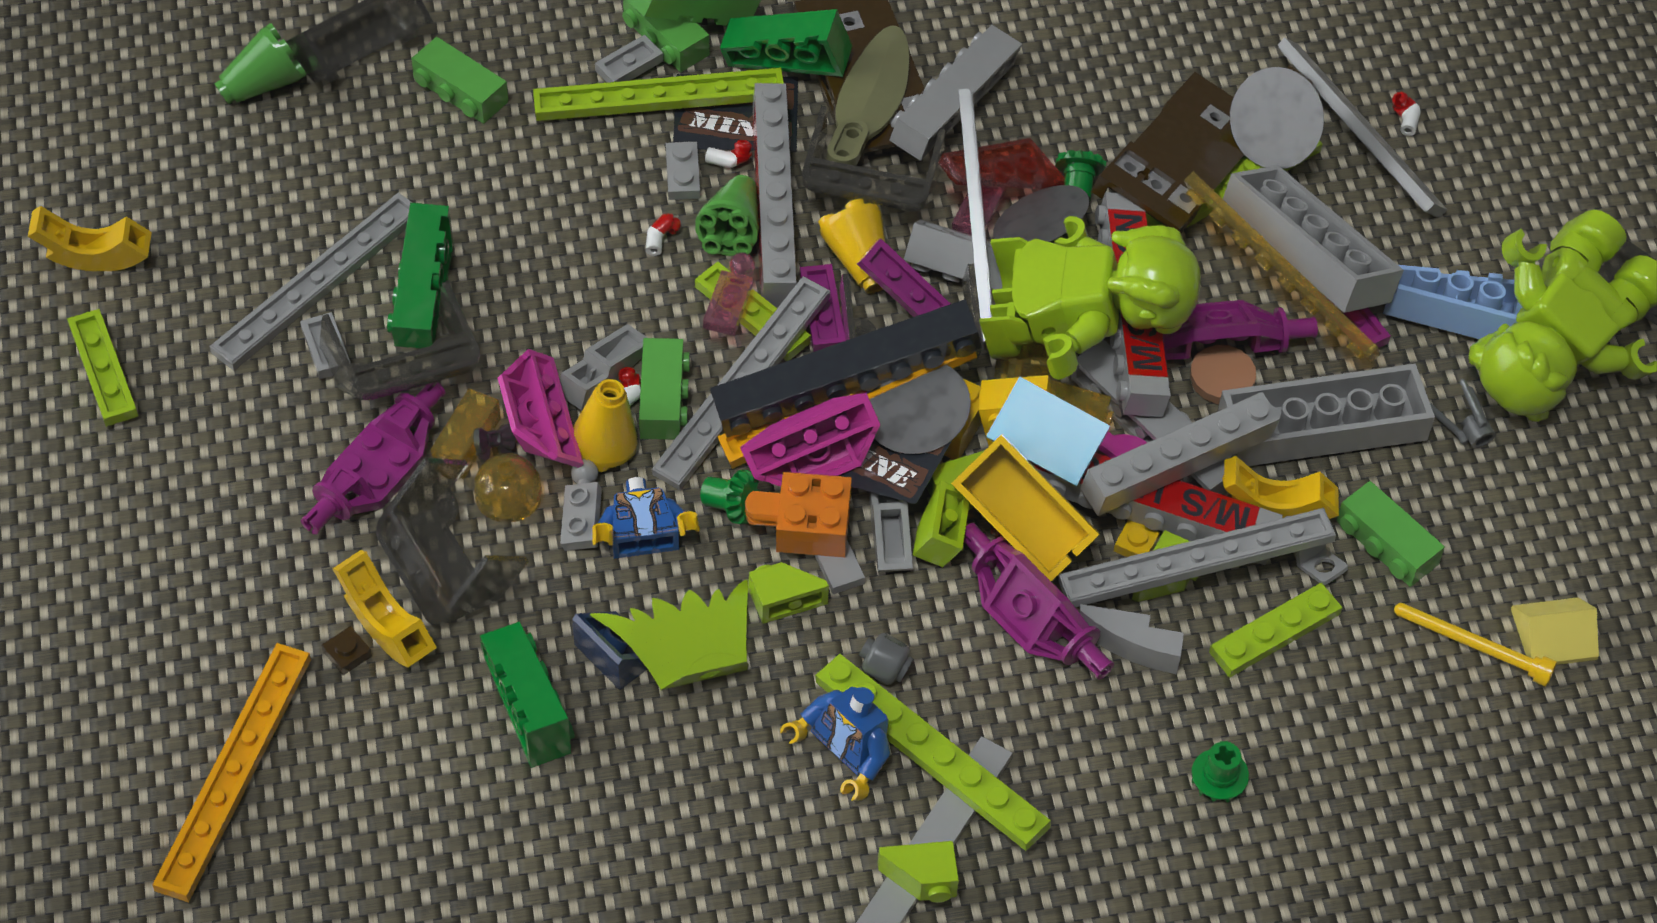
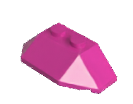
M527 349L498 377L512 433L525 452L580 468L583 465V460L574 436V428L554 358Z
M867 393L837 397L770 425L740 448L754 479L781 487L783 472L838 476L861 466L880 427V422Z

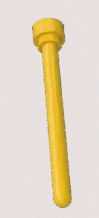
M1398 603L1394 607L1395 614L1401 618L1528 671V676L1533 677V682L1546 687L1556 667L1557 661L1546 656H1543V658L1537 656L1534 659L1404 603Z

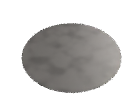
M1271 67L1255 72L1238 88L1231 105L1230 124L1235 142L1246 157L1262 167L1279 165L1282 169L1301 163L1314 151L1322 135L1324 112L1316 89L1303 75L1291 69Z
M1070 185L1053 186L1033 192L1021 198L1003 212L994 226L993 237L994 239L1021 237L1027 241L1036 238L1050 242L1066 233L1063 223L1066 217L1075 216L1083 218L1089 206V197L1083 189Z
M944 365L870 399L880 422V427L874 439L890 450L905 454L926 453L944 446L962 430L970 412V393L963 378L948 365ZM893 379L885 383H882L876 388L868 390L866 393L872 392L898 379Z

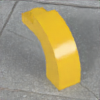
M39 206L32 211L28 237L46 247V258L60 265L83 271H117L132 267L148 258L152 232L127 216L105 228H83L73 225L46 208Z
M1237 456L1224 460L1223 486L1229 494H1232L1234 499L1283 515L1282 518L1321 508L1325 509L1329 519L1339 516L1338 487L1321 472L1296 480L1280 481L1260 476Z
M360 550L332 568L346 592L344 598L370 636L392 659L403 666L410 667L437 648L422 620L405 611L391 595L366 551Z

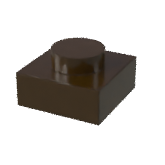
M351 626L322 644L323 653L342 675L347 674L372 657L371 649Z

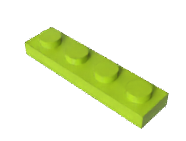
M718 261L695 279L696 289L755 336L777 310L774 305ZM804 331L784 356V359L786 361L791 360L811 343V335Z
M100 309L67 318L105 426L138 417L136 406Z
M1319 583L1210 645L1209 653L1229 678L1339 616L1343 607L1322 583Z

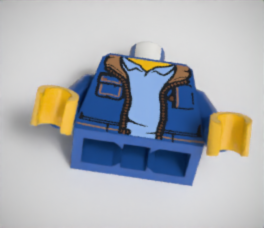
M633 477L626 481L627 492L616 493L614 495V505L607 507L598 524L593 525L592 545H597L598 542H608L609 546H613L614 559L679 550L678 528L680 536H685V531L688 530L700 531L697 513L684 511L673 499L666 498L663 489L659 487L647 489L644 478Z
M850 687L844 692L834 690L820 695L801 713L802 718L800 720L785 723L780 728L781 734L786 733L792 727L796 732L795 738L789 742V744L804 740L808 732L807 727L809 725L812 726L811 732L858 776L857 779L844 781L840 788L842 794H849L855 787V794L851 801L863 800L868 796L869 786L867 782L869 779L874 780L890 755L887 739L889 720L886 714L873 703V692L865 687Z

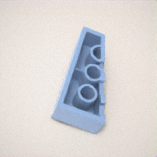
M1398 265L1404 271L1391 303L1385 304L1383 314L1480 339L1489 333L1497 331L1502 324L1511 326L1517 323L1516 316L1522 306L1514 295V280L1503 279L1502 274L1489 273L1488 277L1470 276L1469 271L1457 270L1452 274H1443L1439 268Z

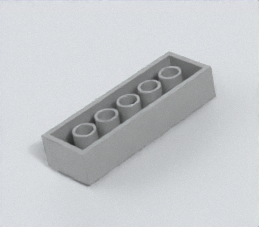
M1279 165L1231 174L1220 206L1234 220L1246 227L1252 236L1268 246L1273 254L1290 265L1295 273L1301 275L1312 284L1316 291L1322 293L1333 302L1337 309L1345 313L1391 303L1404 270Z
M1416 363L1222 390L1218 411L1263 392L1279 416L1280 421L1270 439L1231 456H1237L1248 466L1428 440L1435 419Z

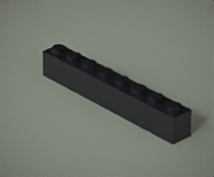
M966 299L711 387L710 391L726 437L743 435L753 428L764 424H774L784 417L800 413L832 398L847 396L862 390H872L879 384L893 379L906 378L918 370L935 368L946 360L969 356L976 350L982 349L974 319Z

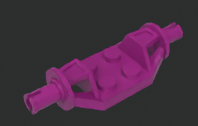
M1245 300L1200 303L1196 305L1193 313L1179 330L1172 334L1162 333L1166 360L1189 359L1193 341L1209 344L1216 342V339L1225 338L1235 341L1247 339V343L1254 353L1271 350L1285 353L1288 349L1289 339L1316 338L1318 335V325L1315 317L1287 320L1286 313L1282 307H1276L1272 314Z
M430 379L415 397L408 393H400L395 398V404L371 421L327 468L321 482L313 486L312 492L318 502L301 518V524L306 530L310 531L314 527L312 534L317 535L333 516L342 520H348L353 514L382 509L425 461L429 432L435 425V419L430 410L446 394L441 384L438 382L435 384V380ZM411 425L417 428L414 436L409 429ZM350 491L359 495L349 501L345 497Z
M975 523L967 525L964 543L977 555L972 563V570L978 576L982 607L1027 653L1061 660L1065 665H1072L1081 660L1095 674L1098 680L1107 676L1111 672L1110 668L1114 667V663L1095 646L1101 631L1096 626H1089L1071 601L1022 552L1012 547L1003 536L991 541ZM996 566L1002 573L997 582H995L991 571ZM1063 636L1070 642L1064 647L1055 643V641Z

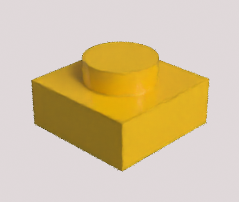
M1128 520L1114 545V552L1129 557L1152 551L1159 539L1160 532Z

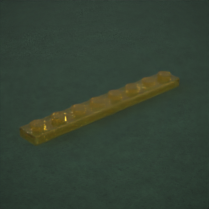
M1194 171L1184 180L1189 189L1186 192L1187 196L1199 207L1204 203L1211 210L1208 214L1209 217L1219 227L1223 228L1227 225L1234 232L1231 236L1232 239L1242 249L1245 250L1249 246L1257 254L1254 257L1255 261L1265 271L1268 272L1272 268L1280 276L1277 279L1278 283L1291 294L1295 290L1303 298L1300 301L1301 305L1314 316L1318 312L1326 320L1323 325L1333 336L1338 338L1342 335L1349 342L1346 347L1356 358L1361 360L1365 357L1372 363L1380 355L1376 344Z

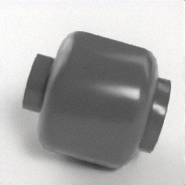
M881 633L875 640L869 637L859 654L860 657L864 658L862 671L885 685H891L895 680L900 683L914 659L909 656L910 647L887 633Z

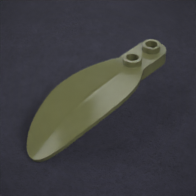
M898 26L886 27L873 38L854 64L841 88L835 112L837 128L827 148V162L835 169L849 170L854 168L868 140L879 134L891 122L902 103L908 81L909 47L904 31Z

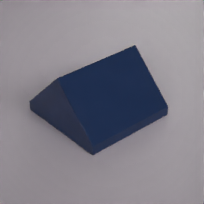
M612 611V612H595V613H607V614H613V615H618V616H620L616 611ZM591 613L575 614L572 619L574 645L619 690L648 670L632 648L609 627L590 616Z

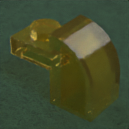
M1036 342L1022 345L1021 352L1016 357L996 359L994 378L1005 379L1048 375L1049 369L1046 362L1049 356L1047 355L1045 345Z

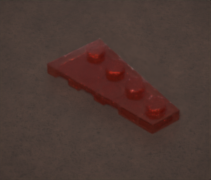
M1031 138L978 147L981 186L1045 189L1064 185L1065 177ZM964 150L943 153L938 164L946 172L948 178L956 185H967Z

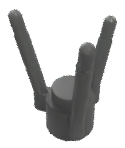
M1460 379L1463 393L1473 412L1472 415L1463 420L1462 430L1432 403L1430 405L1434 416L1457 436L1462 445L1469 442L1473 448H1479L1491 442L1495 438L1496 433L1486 419L1473 387L1468 386L1465 379Z

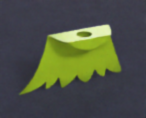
M748 580L738 584L726 601L720 589H717L711 597L709 607L692 590H688L684 595L681 611L666 601L652 598L654 619L635 608H630L635 621L607 613L590 614V616L614 631L632 648L647 667L660 690L745 671L749 667L746 651Z

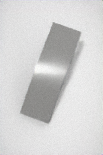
M627 324L587 348L582 361L561 373L560 382L565 399L582 411L595 387L601 381L606 379L619 381V371L625 367H633L642 358L643 338L647 337Z
M869 492L873 541L878 572L913 570L907 502Z
M1080 605L1079 613L1088 625L1096 626L1101 631L1097 644L1133 663L1154 670L1177 674L1184 632L1149 627L1150 615Z

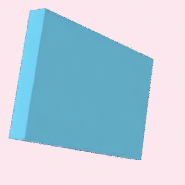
M1019 377L986 437L995 441L1003 434L1028 461L1077 487L1107 435L1110 425Z

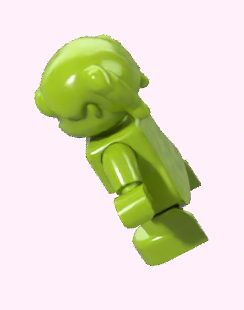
M1593 209L1568 221L1551 241L1550 252L1552 253L1544 257L1542 269L1535 262L1544 256L1547 244H1539L1530 249L1529 252L1526 251L1522 244V239L1525 235L1522 228L1504 239L1502 254L1508 264L1516 267L1514 269V295L1522 308L1517 313V323L1511 326L1502 324L1494 333H1489L1470 346L1468 357L1469 363L1479 371V377L1486 392L1501 407L1512 414L1526 416L1532 422L1546 420L1549 410L1553 409L1565 398L1566 389L1572 383L1577 372V365L1579 364L1596 374L1621 371L1624 376L1634 380L1657 372V361L1645 365L1638 357V349L1645 346V339H1639L1625 347L1607 344L1618 331L1642 320L1651 308L1657 306L1656 260L1643 255L1634 256L1626 260L1615 274L1614 279L1609 283L1598 273L1602 264L1612 259L1626 242L1627 235L1625 230L1616 219L1603 211Z
M1068 216L1063 222L1068 238L1060 237L1055 243L1036 238L1027 241L1021 237L991 239L990 243L1000 272L1002 289L992 290L995 305H990L992 317L980 318L979 320L989 354L992 359L1013 358L1021 352L1022 345L1033 342L1044 344L1049 356L1046 363L1050 375L1054 379L1066 378L1076 371L1078 366L1076 353L1081 354L1102 342L1104 337H1110L1117 333L1120 310L1126 322L1135 329L1143 330L1154 327L1160 333L1172 334L1181 328L1198 303L1201 286L1200 267L1194 253L1185 246L1181 233L1172 227L1157 225L1143 226L1128 231H1114L1112 233V241L1126 247V251L1121 255L1118 264L1112 247L1088 237L1084 221L1075 216Z

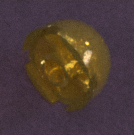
M504 453L489 458L478 469L474 479L476 505L482 514L500 522L499 518L518 522L529 517L539 507L541 502L542 487L537 469L533 463L517 454Z

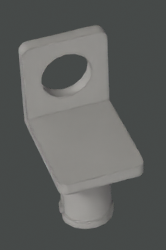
M1325 544L1296 552L1297 567L1323 585H1327L1348 570V564L1328 551ZM1321 562H1329L1335 566L1332 571L1326 573L1315 569V566Z

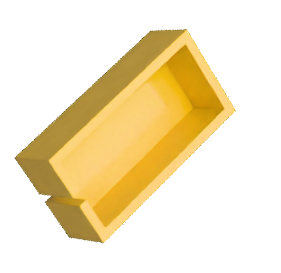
M1003 434L951 483L1016 550L1022 552L1050 581L1072 562V559L1067 555L1071 550L1078 556L1099 535V532Z

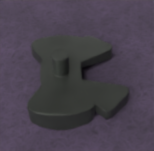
M502 424L497 430L486 431L482 428L474 430L473 438L476 456L482 463L489 462L492 447H497L503 464H508L514 456V452L511 449L515 446L516 438L512 433L510 424Z

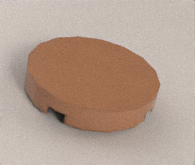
M1229 345L1207 347L1195 356L1191 364L1190 377L1195 392L1202 398L1219 404L1222 390L1254 386L1256 367L1251 358L1240 349Z

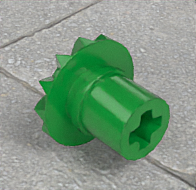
M1081 149L1079 151L1068 150L1058 154L1055 167L1064 173V185L1083 189L1087 193L1090 202L1092 199L1093 180L1095 176L1100 175L1105 170L1106 161L1101 155L1093 154L1092 151L1085 152Z
M748 470L737 471L731 479L707 477L701 487V502L705 507L725 510L728 519L734 524H747L745 501L752 491H760L757 488L759 481L754 479L751 471Z
M1228 741L1215 743L1211 749L1201 753L1195 759L1191 769L1192 784L1196 785L1200 795L1205 794L1211 797L1213 802L1217 799L1229 802L1236 796L1241 797L1249 781L1248 767L1242 759L1241 751L1235 744Z

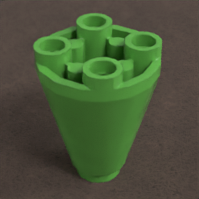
M272 23L259 30L220 74V80L214 83L228 104L234 100L240 102L292 84L307 75L297 59L294 60V53L284 39L278 42L281 36Z
M737 175L729 180L698 213L695 221V231L702 242V248L705 252L736 256L748 255L752 251L758 239L759 218L757 188L754 180L749 176Z

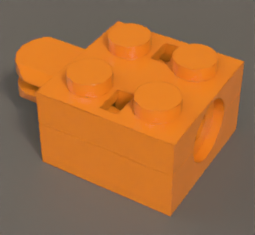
M783 472L780 493L752 491L747 496L745 501L746 519L751 525L776 527V552L845 558L852 477Z

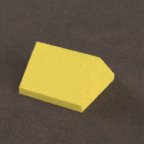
M1581 598L1513 605L1511 607L1526 656L1533 659L1535 656L1539 658L1546 656L1557 661L1556 665L1598 659L1597 608Z

